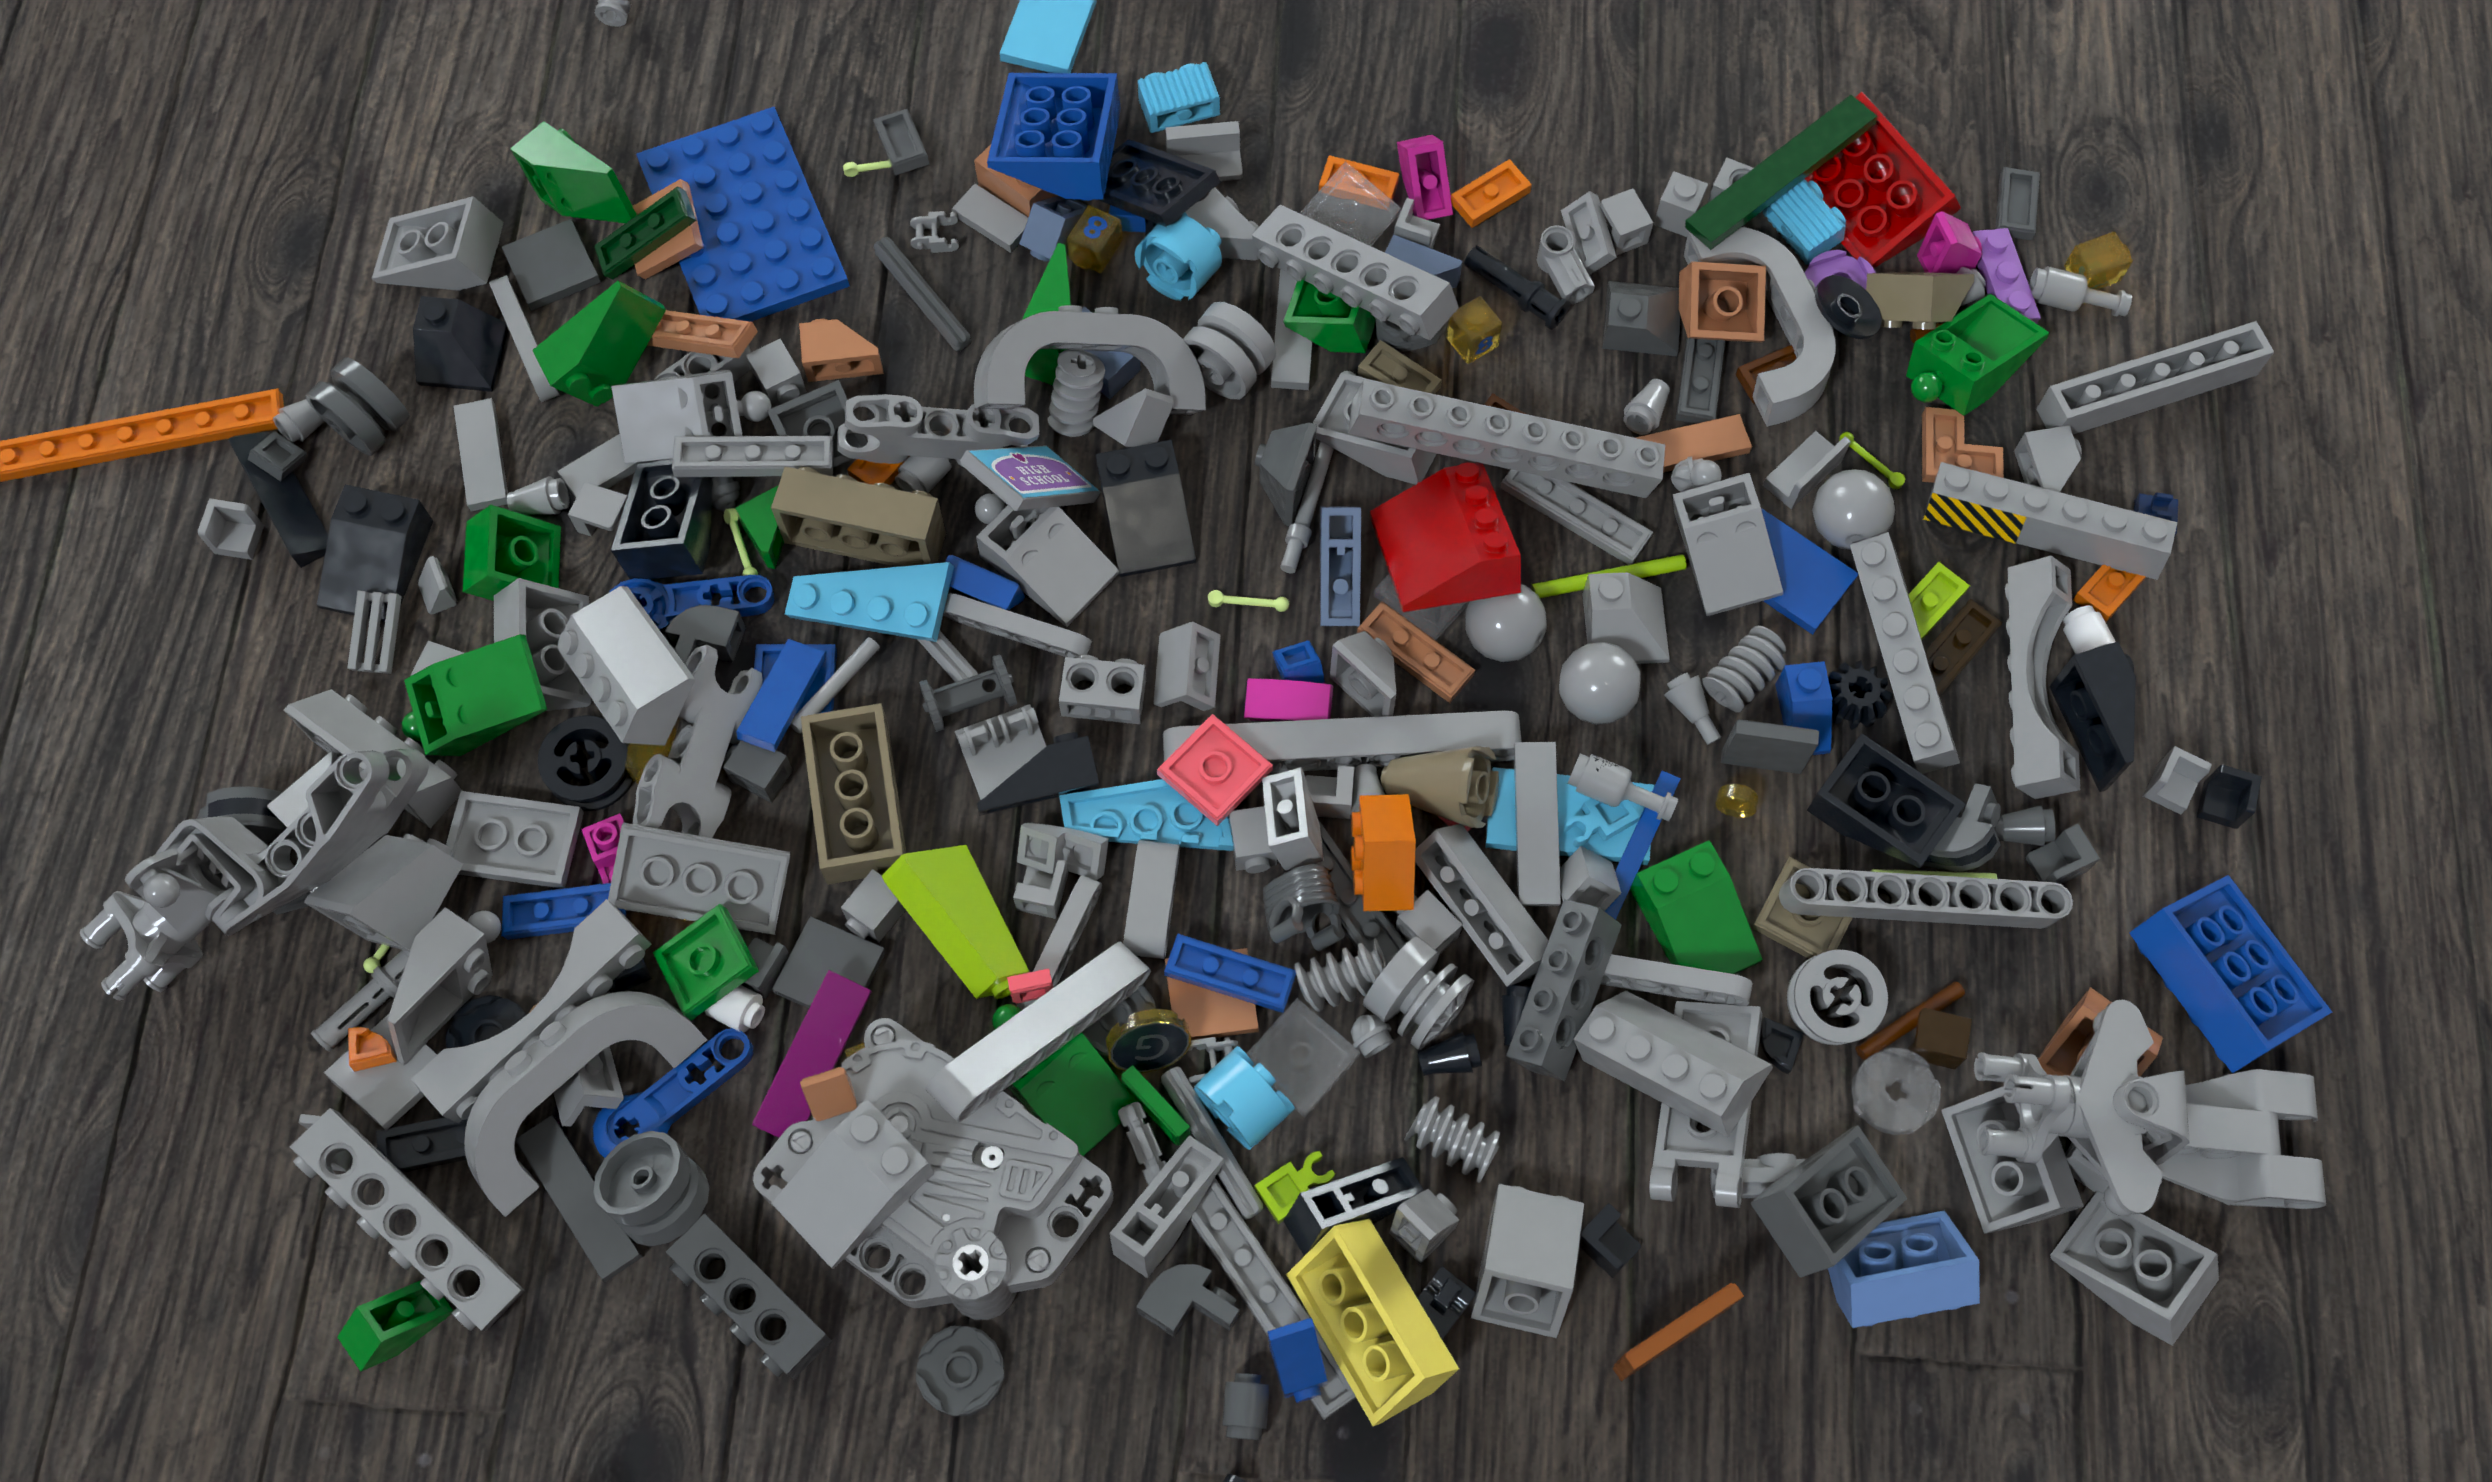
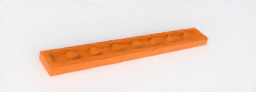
M277 388L0 441V482L213 442L238 435L275 430L278 428L273 421V417L279 414L280 408L284 407L283 394Z

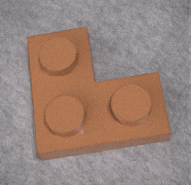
M1925 408L1922 413V482L1934 483L1941 462L2004 478L2003 447L1965 444L1964 416L1955 409Z

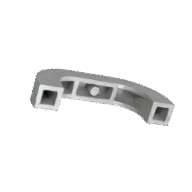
M1741 227L1712 250L1688 231L1684 257L1688 265L1691 262L1766 266L1765 295L1790 345L1793 346L1797 359L1785 367L1759 373L1752 398L1767 427L1802 415L1823 394L1836 349L1835 336L1831 324L1823 317L1815 300L1816 288L1813 281L1807 279L1797 259L1783 244L1760 231Z
M1077 305L1060 306L1058 311L1038 313L1010 325L1001 331L983 352L978 363L974 381V409L1012 410L1025 405V370L1030 358L1038 349L1118 351L1133 355L1146 366L1153 380L1154 391L1173 397L1174 405L1170 414L1191 415L1206 410L1203 376L1193 352L1185 341L1175 331L1157 320L1141 315L1118 314V308L1100 307L1095 309V313L1082 312V307Z
M633 991L609 993L591 999L576 1007L560 1021H555L545 1027L536 1042L525 1051H519L506 1062L505 1068L486 1085L476 1099L467 1121L464 1142L468 1166L475 1180L487 1198L505 1217L540 1187L529 1171L517 1160L515 1155V1137L519 1126L526 1116L603 1049L620 1041L638 1040L652 1045L675 1069L707 1041L703 1034L675 1006L660 997Z

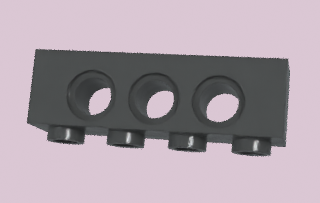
M1566 899L1562 903L1506 1055L1531 1072L1562 1081L1566 1080L1577 1050L1574 1038L1589 1017L1622 924L1600 907Z
M705 1213L666 1251L675 1261L669 1269L686 1286L695 1281L705 1291L699 1299L717 1317L724 1311L735 1322L729 1329L747 1347L754 1341L765 1352L759 1360L777 1378L785 1372L795 1380L831 1343L832 1340ZM715 1260H725L726 1268L723 1275L715 1280H708L706 1277L708 1266ZM744 1290H755L756 1299L754 1304L746 1310H737L736 1299L738 1295ZM774 1320H785L786 1331L784 1335L775 1341L767 1340L766 1329L768 1325Z

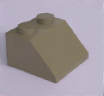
M1929 272L1867 273L1866 291L1872 296L1879 307L1882 319L1881 327L1901 328L1903 321L1912 322V329H1935L1936 322L1952 321L1974 283L1975 274Z

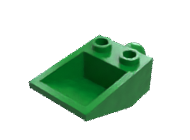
M543 121L510 148L539 199L560 215L617 223H627L637 216L613 169L576 144L564 129L556 130Z
M1989 294L1954 316L1952 321L1943 323L1915 341L1906 376L1913 380L1911 392L1921 402H1932L1939 398L1965 416L1989 400L2044 343L2050 332L1992 294Z
M519 634L431 664L406 678L404 682L413 711L404 717L402 731L407 738L409 737L415 742H422L425 755L462 756L548 710L526 635Z
M1013 1004L999 1007L992 1017L994 1030L1018 1014L1022 1009ZM1082 1032L1030 1070L1024 1078L1018 1079L1008 1087L1033 1116L1044 1124H1050L1075 1142L1079 1154L1083 1157L1121 1124L1118 1111L1128 1104L1137 1102Z

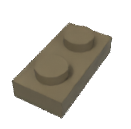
M1381 340L1358 366L1357 374L1363 378L1431 394H1436L1441 388L1442 379Z

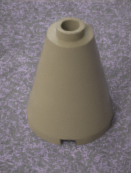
M1473 746L1394 758L1382 770L1381 785L1387 795L1409 794L1412 807L1470 828H1483L1486 824L1481 822L1484 816H1492L1498 796L1499 772L1491 771L1490 760H1496V757L1490 747Z

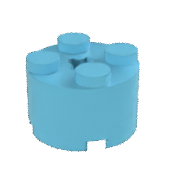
M1184 212L1177 222L1167 227L1157 224L1136 247L1135 261L1139 269L1144 265L1150 274L1146 280L1158 292L1173 300L1180 301L1184 296H1189V300L1198 293L1220 268L1222 255L1219 245L1222 241L1214 229L1204 228Z
M1237 1046L1194 1086V1091L1209 1112L1216 1119L1219 1117L1228 1127L1227 1131L1246 1149L1250 1150L1293 1112L1295 1107L1281 1091L1275 1092L1271 1088L1276 1083L1271 1073L1260 1063L1252 1067L1254 1065L1253 1061Z

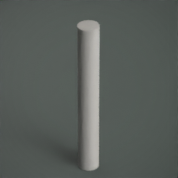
M868 637L794 716L790 727L795 732L801 734V716L819 714L880 648L879 645L872 638Z

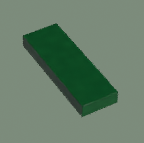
M677 186L594 246L604 276L612 280L696 221L687 192Z

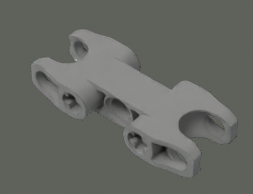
M901 395L855 396L845 403V423L838 427L837 445L838 451L848 458L874 463L897 464L905 461L908 456L955 459L961 465L960 460L966 450L996 449L1010 445L1028 447V444L1038 439L1039 415L1024 407H1017L1012 410L974 409L973 404L968 410L922 407L912 397ZM858 407H866L872 410L875 418L860 421L856 419L853 411ZM1014 418L1024 419L1030 425L1031 430L1027 433L1012 432L1009 428V422ZM931 430H938L945 436L936 435ZM850 433L865 434L868 443L862 448H855L847 443L845 437Z
M709 645L694 649L685 665L696 680L678 716L681 720L668 758L661 754H656L648 761L643 770L636 790V804L633 816L634 825L658 829L663 823L669 808H672L681 818L682 833L708 838L713 837L717 828L724 820L731 798L730 788L717 782L729 743L734 745L739 744L741 741L737 739L736 731L762 686L761 672L754 668L740 671L738 676L734 678L731 688L727 693L720 688L715 677V668L718 660L717 649Z

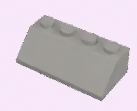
M620 586L572 614L565 630L559 636L557 649L622 743L665 746L696 679L627 586Z
M331 689L290 703L284 709V712L312 742L327 753L332 750L338 757L353 751L374 750L383 753L392 749H415L426 756L424 748L408 737L405 742L395 736L398 732L397 729L384 718L378 716L373 720L365 714L368 710L367 707L350 694L344 699ZM400 758L397 763V772L403 778L406 772V765ZM439 759L435 764L427 760V776L404 808V810L430 829L457 800L460 791H462L454 781L457 773ZM364 761L359 765V774L367 767Z
M1624 991L1596 1005L1574 1038L1584 1062L1726 1137L1730 1136L1773 1068L1772 1064L1628 991Z

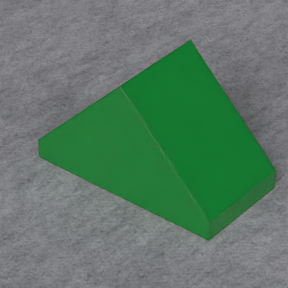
M778 486L735 508L742 527L767 568L771 569L776 568L784 544L771 509Z

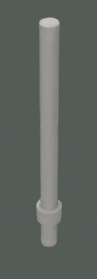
M1343 371V373L1356 376V374L1351 371ZM1321 441L1295 523L1290 524L1285 538V542L1288 545L1280 568L1286 573H1295L1302 549L1308 546L1312 533L1309 528L1334 451V448Z

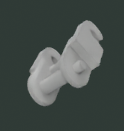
M944 211L928 212V216L912 218L910 225L916 229V237L911 239V246L916 249H931V253L953 252L959 248L957 239H951V244H947L945 238H938L937 236L939 226L953 225L958 222L957 213L951 212L948 218ZM923 229H932V236H924Z
M1215 1037L1191 1040L1186 1051L1192 1050L1193 1047H1197L1198 1050L1206 1049L1209 1052L1212 1069L1217 1065L1215 1051L1224 1050L1226 1056L1233 1048L1238 1046V1041L1230 1040V1037L1224 1038L1222 1042H1216ZM1206 1074L1191 1076L1188 1080L1191 1085H1196Z

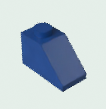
M1825 662L1785 665L1775 683L1783 725L1819 731L1818 746L1812 755L1829 754L1831 752L1832 694Z

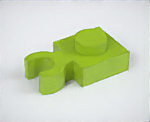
M1320 1151L1311 1153L1305 1159L1303 1168L1299 1171L1295 1169L1291 1162H1288L1254 1185V1189L1278 1224L1283 1222L1300 1193L1310 1190L1309 1188L1312 1186L1319 1187L1330 1183L1334 1179L1335 1173L1333 1170L1328 1171L1322 1176L1316 1175L1312 1171V1166L1322 1159Z

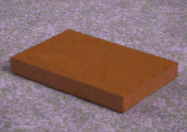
M1735 1283L1728 1284L1626 1352L1614 1364L1612 1369L1622 1382L1728 1311L1744 1295Z

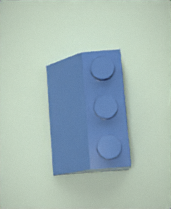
M1945 1211L1882 1222L1835 1266L1828 1268L1836 1301L1852 1328L1872 1326L1876 1323L1902 1318H1913L1918 1315L1943 1310H1955L1963 1306L1980 1303L1979 1259Z

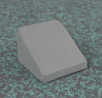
M429 557L420 575L418 586L428 613L435 614L456 606L458 601L447 572L437 557Z

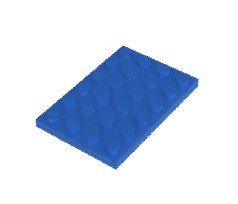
M775 107L636 153L652 195L680 179L689 183L704 248L680 260L679 264L700 315L751 322L850 287L848 278Z

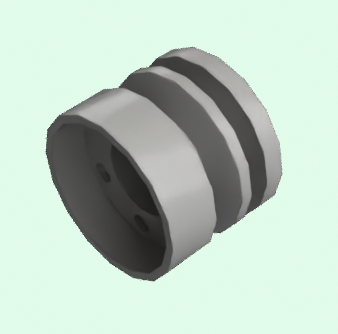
M1415 936L1399 950L1377 977L1363 1000V1006L1383 1022L1389 1021L1400 1011L1405 1015L1400 1022L1397 1033L1402 1037L1406 1036L1416 1025H1419L1411 1039V1044L1418 1050H1421L1432 1039L1440 1036L1453 1022L1463 1008L1474 980L1467 974H1463L1450 986L1449 984L1456 974L1458 967L1454 964H1449L1437 975L1433 973L1432 970L1437 963L1439 952L1419 936Z

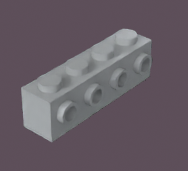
M1462 824L1436 829L1415 849V862L1455 917L1463 924V928L1504 984L1508 987L1531 979L1537 974L1548 939Z

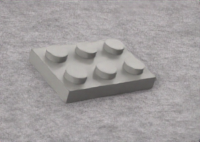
M460 791L446 846L452 849L450 856L463 864L458 873L459 875L565 889L584 812L581 807Z

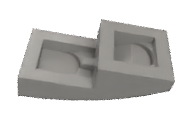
M1024 823L1021 825L1017 863L1054 874L1057 860L1066 861L1069 872L1081 876L1084 875L1097 881L1104 875L1109 838L1066 827Z

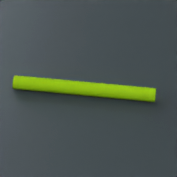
M1681 554L1531 585V590L1539 598L1584 590L1588 574L1628 572L1639 578L1685 570L1686 560L1684 555Z

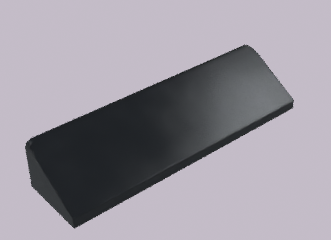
M271 430L229 438L230 445L286 548L300 568L325 556L328 533L294 471L282 481H279L248 460L250 450L272 433Z

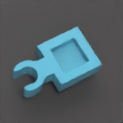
M1591 798L1584 802L1582 806L1586 816H1574L1568 819L1563 830L1566 832L1573 827L1580 828L1584 835L1576 838L1573 844L1574 847H1580L1585 845L1591 835L1596 832L1599 833L1603 841L1610 839L1638 823L1641 816L1629 800H1623L1619 806L1611 807Z

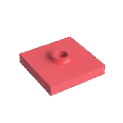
M1212 714L1157 769V775L1218 826L1261 783L1262 778L1266 777L1273 770V764Z

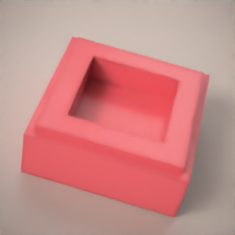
M1049 968L1007 977L1010 994L1015 1004L1037 1000L1053 988Z

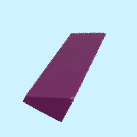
M829 970L826 973L752 1123L753 1126L780 1138L784 1131L792 1124L809 1121L812 1113L801 1088L800 1081L835 1068L872 993L871 990Z

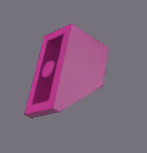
M1433 135L1397 142L1402 179L1408 198L1414 200V216L1430 220L1453 215L1443 141Z
M1945 212L1935 214L1917 253V257L1925 272L1957 273L1961 267H1966L1970 270L1975 269L1982 256V246L1979 239L1973 236L1966 222Z

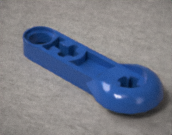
M745 575L665 585L648 579L633 578L619 583L610 590L611 592L620 586H627L636 599L641 602L642 607L659 630L669 625L673 618L685 609L699 605L714 606L710 601L714 593H720L721 595L720 604L716 606L739 611L741 617L763 614L771 609L774 604V593L771 583L761 575ZM753 587H761L767 591L765 598L757 603L747 601L745 594ZM733 590H737L739 604H734Z
M733 1028L719 1032L647 1090L623 1096L624 1099L617 1109L602 1108L598 1112L593 1124V1141L599 1154L605 1158L618 1144L629 1138L627 1136L619 1138V1134L624 1133L621 1126L626 1122H629L631 1125L639 1122V1127L634 1128L638 1134L648 1131L667 1134L675 1121L751 1061L753 1045L747 1035L741 1030L739 1032ZM730 1039H739L744 1043L743 1053L734 1060L723 1058L721 1049L725 1042ZM713 1053L717 1062L724 1068L718 1072L713 1065L704 1073L707 1080L703 1084L699 1085L696 1081L689 1084L693 1079L690 1072L695 1068L704 1071L710 1067L712 1063L707 1057Z

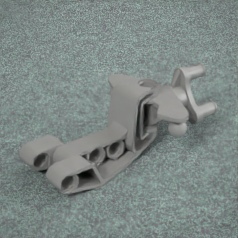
M392 749L383 753L374 750L353 751L343 754L307 789L305 795L309 807L269 846L233 817L219 816L182 821L155 855L140 862L126 875L125 882L142 898L121 891H115L103 903L104 909L86 927L80 930L81 938L95 949H102L121 928H123L128 940V951L125 953L126 959L101 982L103 990L110 995L117 988L118 991L114 994L113 998L124 1000L128 993L140 981L144 980L149 987L162 992L185 968H192L202 958V950L195 938L211 922H214L226 936H230L252 922L330 881L374 842L390 831L427 776L428 762L424 754L415 749ZM400 758L406 765V772L403 778L397 772V763ZM364 761L367 767L359 774V765ZM292 848L296 851L298 857L295 866L290 860Z
M2126 1000L2112 1002L2094 1018L2093 1030L2095 1034L2070 1076L2048 1075L2041 1067L2037 1057L2033 1054L2017 1053L2014 1057L1980 1052L1977 1055L1978 1058L1975 1059L1974 1073L1976 1079L1979 1081L2004 1082V1090H2013V1093H2004L2006 1102L2019 1103L2020 1128L2017 1131L1982 1127L1977 1141L1979 1153L1985 1156L2016 1157L2018 1162L2036 1164L2057 1136L2068 1137L2108 1181L2109 1186L2104 1193V1202L2113 1214L2130 1216L2131 1214H2141L2151 1209L2162 1178L2227 1205L2313 1209L2326 1206L2322 1161L2313 1158L2281 1155L2278 1120H2307L2312 1118L2314 1122L2318 1120L2314 1076L2255 1069L2228 1074L2185 1085L2184 1071L2142 1078L2138 1076L2137 1060L2154 1042L2137 1006Z

